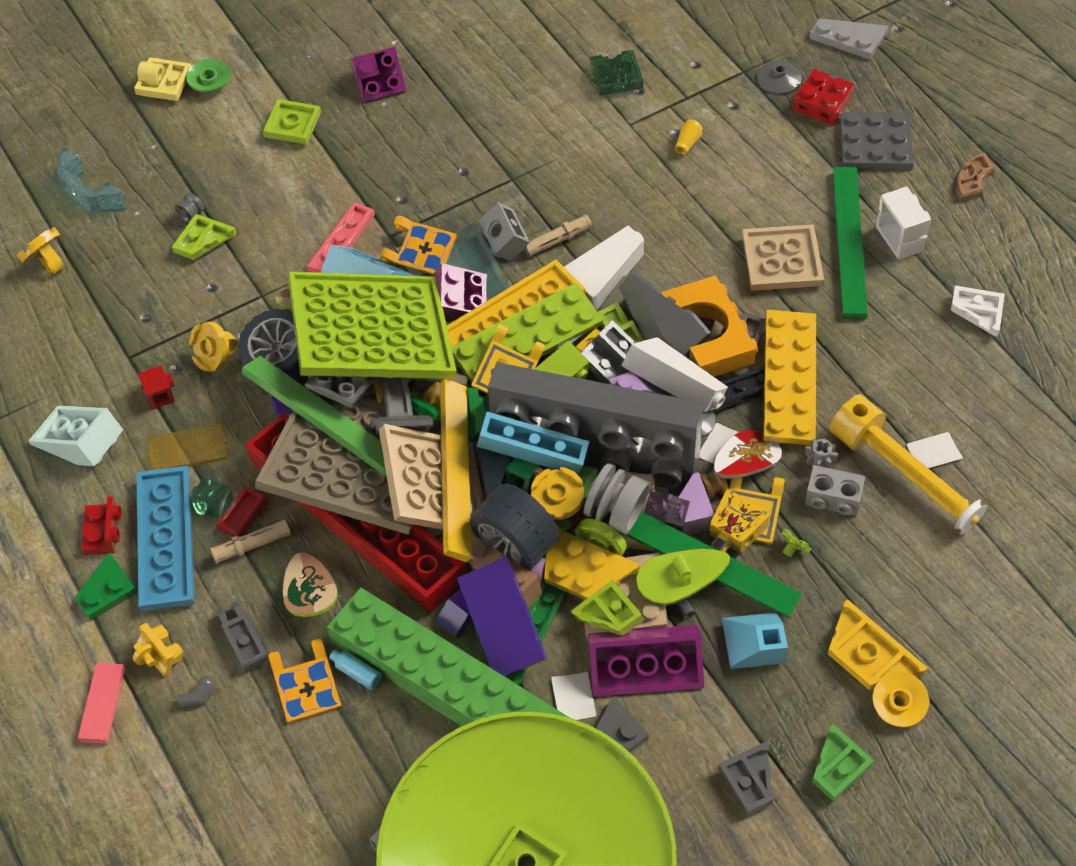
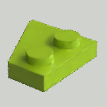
M195 214L173 244V253L195 260L236 235L235 227Z

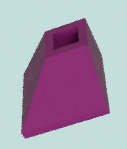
M395 47L349 59L355 82L364 102L407 90Z

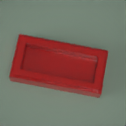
M244 486L216 524L217 530L232 537L243 536L267 503V496Z

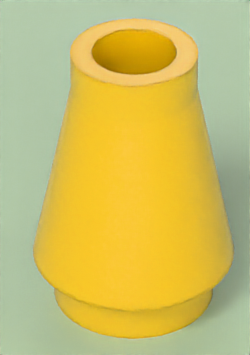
M687 120L686 123L682 124L675 150L682 155L688 153L689 149L702 136V125L695 120Z

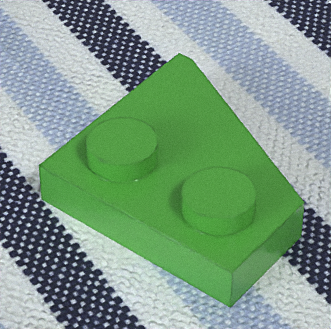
M832 724L829 728L812 783L834 802L873 766L874 760Z

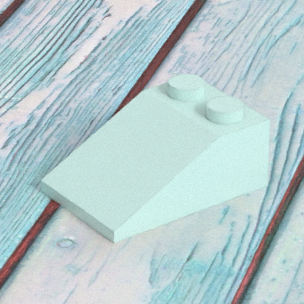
M57 406L28 442L37 448L76 465L95 466L102 460L109 447L117 441V437L121 434L123 428L107 408Z

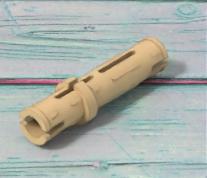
M585 214L569 223L567 221L563 222L560 227L530 240V243L524 248V252L528 257H531L566 239L570 241L574 239L575 235L591 229V221Z
M284 519L241 537L234 536L231 541L212 547L210 550L215 563L218 564L237 555L239 557L244 556L245 552L289 536L291 533Z

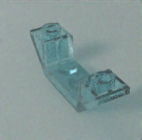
M65 147L61 149L57 175L61 187L66 193L91 213L120 212L127 209L125 203L126 196L119 187L115 188L112 184L106 182L94 191L91 186H85L79 179L84 174L81 167V158L75 152L71 153Z

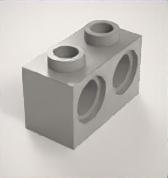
M813 465L805 505L812 506L815 509L836 511L842 515L857 516L865 476Z

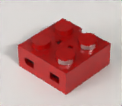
M813 69L794 97L793 110L835 125L841 112L845 110L853 97L855 83L841 78L835 80L830 78V74Z

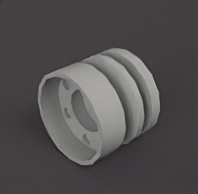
M606 464L589 489L584 514L593 517L597 512L596 520L603 521L611 513L609 526L627 534L640 515L651 486L649 482L637 476H632L626 484H623L625 471L619 469L615 473V466Z

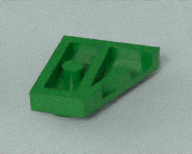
M108 553L78 592L75 599L88 619L92 621L137 594V591L112 554Z

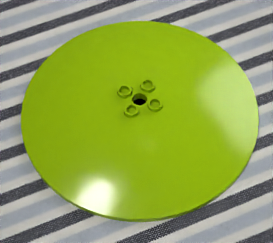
M511 712L478 719L459 727L429 747L412 764L392 794L379 831L376 866H518L520 858L530 856L534 859L535 866H677L674 831L667 807L655 783L637 759L614 739L588 724L572 718L541 712Z

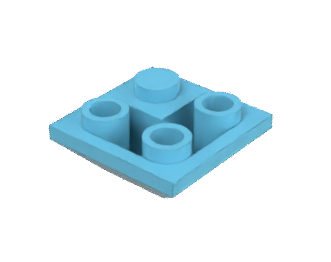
M776 612L722 618L730 669L784 664L786 662L788 646L783 622Z

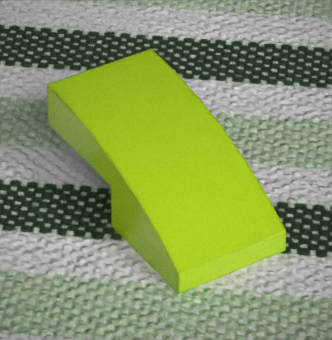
M618 302L598 311L603 319L601 325L603 329L613 320L634 342L645 341L633 320L628 321Z

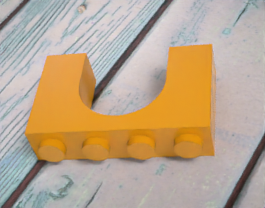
M716 275L661 292L666 298L670 296L675 299V304L682 309H689L697 317L716 320L726 330L721 337L690 347V361L713 377L755 364V355L758 352L757 343L754 338L751 339L748 335L747 325L744 320H740L736 304L729 300L726 286L720 283Z

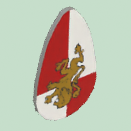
M744 430L731 437L716 456L713 472L720 478H740L753 475L776 465L781 459L782 450L776 442L763 441L762 432Z

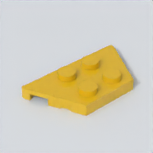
M559 530L558 542L546 553L544 578L546 583L586 600L612 579L618 586L621 585L620 581L631 573L634 575L638 573L640 565Z
M848 599L844 602L843 610L829 647L828 655L868 690H873L877 682L891 672H906L915 677L926 674L928 668Z

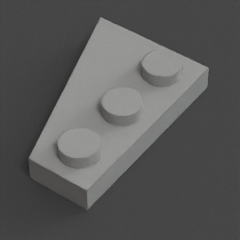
M819 18L810 31L809 39L870 60L886 36L889 26Z

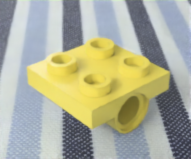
M150 57L147 62H140L137 72L138 82L134 88L136 95L178 101L187 83L186 74L191 64Z

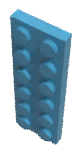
M182 466L136 472L138 595L140 611L195 605L189 467Z

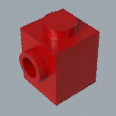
M162 365L138 373L151 410L175 402L171 388L175 387L170 373L165 374Z

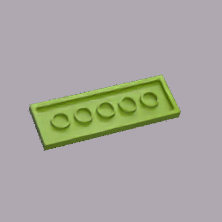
M576 282L451 347L454 360L464 375L468 376V381L472 384L499 325H504L508 328L501 345L529 357L535 343L540 342L545 345L541 354L542 357L559 348L568 340L572 341L601 326L603 319Z

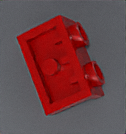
M114 496L107 497V504L85 505L81 546L83 555L115 553L116 543L120 542V530L117 527V521L122 518L121 506L116 504Z

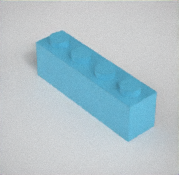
M486 412L477 447L556 470L564 467L579 475L589 441Z

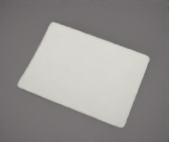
M716 423L700 450V458L714 464L721 448L738 431Z
M949 432L907 444L910 454L927 468L963 458Z
M587 672L551 678L557 710L575 720L596 716Z

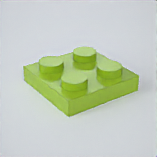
M277 99L264 127V137L307 145L320 117V106Z

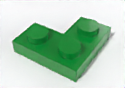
M467 388L468 441L478 442L486 411L485 407H483V397L478 395V388Z

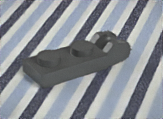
M236 600L231 602V608L237 616L236 618L228 621L226 613L222 608L215 611L243 671L246 672L269 661V658L247 614L243 613Z

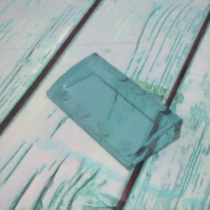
M475 222L457 232V238L446 264L487 274L486 302L510 288L511 285Z

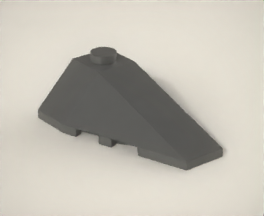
M634 271L619 286L645 340L658 337L687 358L690 355V347L699 345L711 333L695 313L689 309L684 310L676 305V300L672 297L666 298L660 294L656 286Z

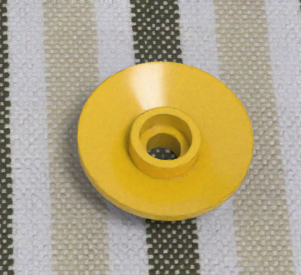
M900 671L888 673L874 687L872 701L875 711L883 721L892 726L902 728L913 726L920 722L928 711L929 695L927 689L912 674ZM894 698H900L903 701V706H897L894 703Z

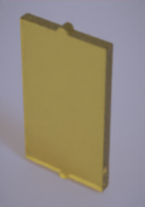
M222 423L148 437L150 452L147 455L151 459L152 470L182 466L191 467L228 459L226 450L228 441L224 437Z

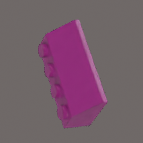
M698 625L631 630L624 636L612 632L588 633L593 697L704 688L702 637Z

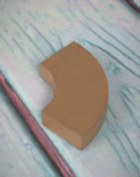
M986 153L971 158L960 171L956 184L960 202L982 197L983 188L981 183L985 178L993 175L995 171Z

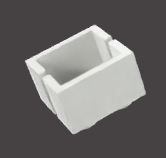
M907 186L881 195L880 212L877 216L876 228L894 255L900 260L923 252L928 238L927 234L931 218L929 213L924 211L919 204L917 196L912 194Z

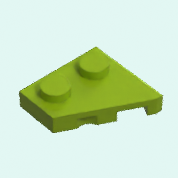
M613 579L571 610V613L577 620L620 636H624L645 620Z

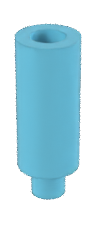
M335 649L330 654V659L335 662V668L369 690L375 689L379 684L382 673L348 651L341 653Z

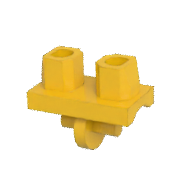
M147 623L140 625L141 635L134 645L136 650L133 655L134 662L137 665L147 664L149 667L155 665L164 677L171 674L172 665L182 660L183 649L178 643L167 647L164 645V643L168 642L169 635L163 625L150 628Z

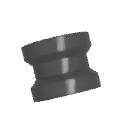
M192 193L186 194L184 201L178 202L174 207L178 216L188 223L195 214H201L205 209L202 201Z

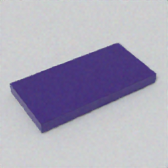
M505 556L457 578L491 669L504 677H508L547 660L509 557Z

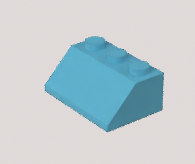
M330 245L321 270L323 273L412 275L354 248Z

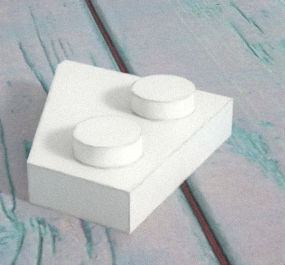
M955 286L951 311L993 336H998L1005 294Z

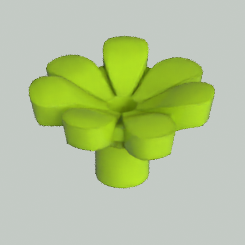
M783 529L781 534L784 535L788 543L782 551L785 555L791 558L796 550H804L807 553L812 550L808 543L798 540L792 536L789 530Z

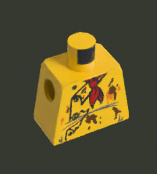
M727 489L710 523V535L715 538L710 547L726 552L729 547L738 553L744 552L769 527L771 514Z

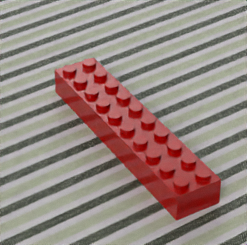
M284 413L245 444L249 461L260 471L289 419ZM298 502L428 613L432 612L460 586L457 578L467 574L466 563L444 555L443 544L420 525L413 524L408 535Z

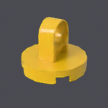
M55 227L51 231L48 229L28 243L29 249L26 252L23 250L19 251L17 257L24 264L37 256L51 274H56L64 268V264L51 245L61 236Z
M204 322L194 326L189 338V346H193L195 354L191 357L197 367L203 371H217L223 368L228 361L229 355L237 349L238 340L230 332L224 331L215 322Z
M560 467V470L555 469L551 471L546 469L537 475L532 483L531 496L546 509L553 519L562 520L573 516L584 503L585 490L583 482L574 471Z

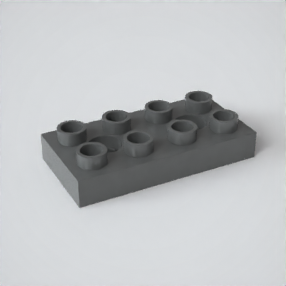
M496 362L488 384L490 413L589 441L583 466L603 469L606 464H612L615 466V473L622 469L626 472L653 474L655 485L668 489H675L679 485L686 486L692 475L697 473L700 459L704 403Z

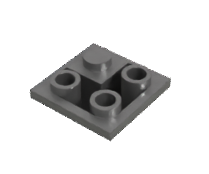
M312 376L307 381L305 387L351 408L376 380V377Z

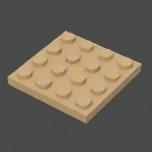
M383 424L379 428L394 521L443 529L441 435ZM468 441L471 516L484 502L473 444L471 441Z

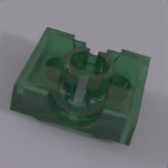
M634 50L622 51L621 54H618L613 59L608 58V56L602 57V55L590 57V66L599 96L643 89V78ZM613 69L620 73V82H617V72L613 71Z

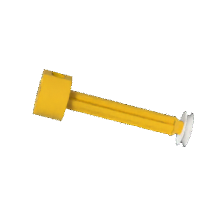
M858 394L846 402L831 421L829 429L833 435L855 452L868 444L950 513L951 517L959 518L954 526V530L960 529V535L966 534L978 523L984 515L987 505L981 506V500L979 499L969 506L968 499H964L881 429L886 420V414L866 397Z

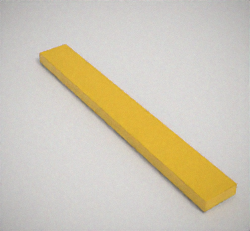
M444 379L440 383L443 554L467 562L472 558L467 386Z

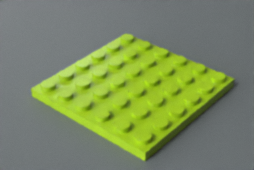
M289 272L288 282L301 375L455 379L456 366L436 277Z

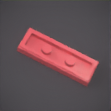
M96 663L78 735L80 742L108 744L125 672L123 664Z

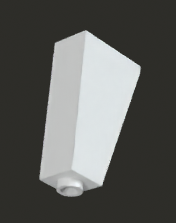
M628 225L564 266L586 288V296L594 308L598 309L621 278L627 275L644 255V239L639 232H635Z
M658 337L632 344L621 365L678 398L704 403L703 412L718 409L725 401L724 394L728 388L726 385Z

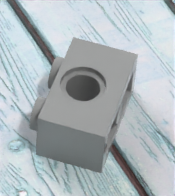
M497 202L479 220L483 229L482 233L488 239L492 253L498 258L502 257L512 261L530 243L514 210L508 206Z

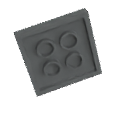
M841 112L840 128L843 167L913 170L914 159L910 113Z

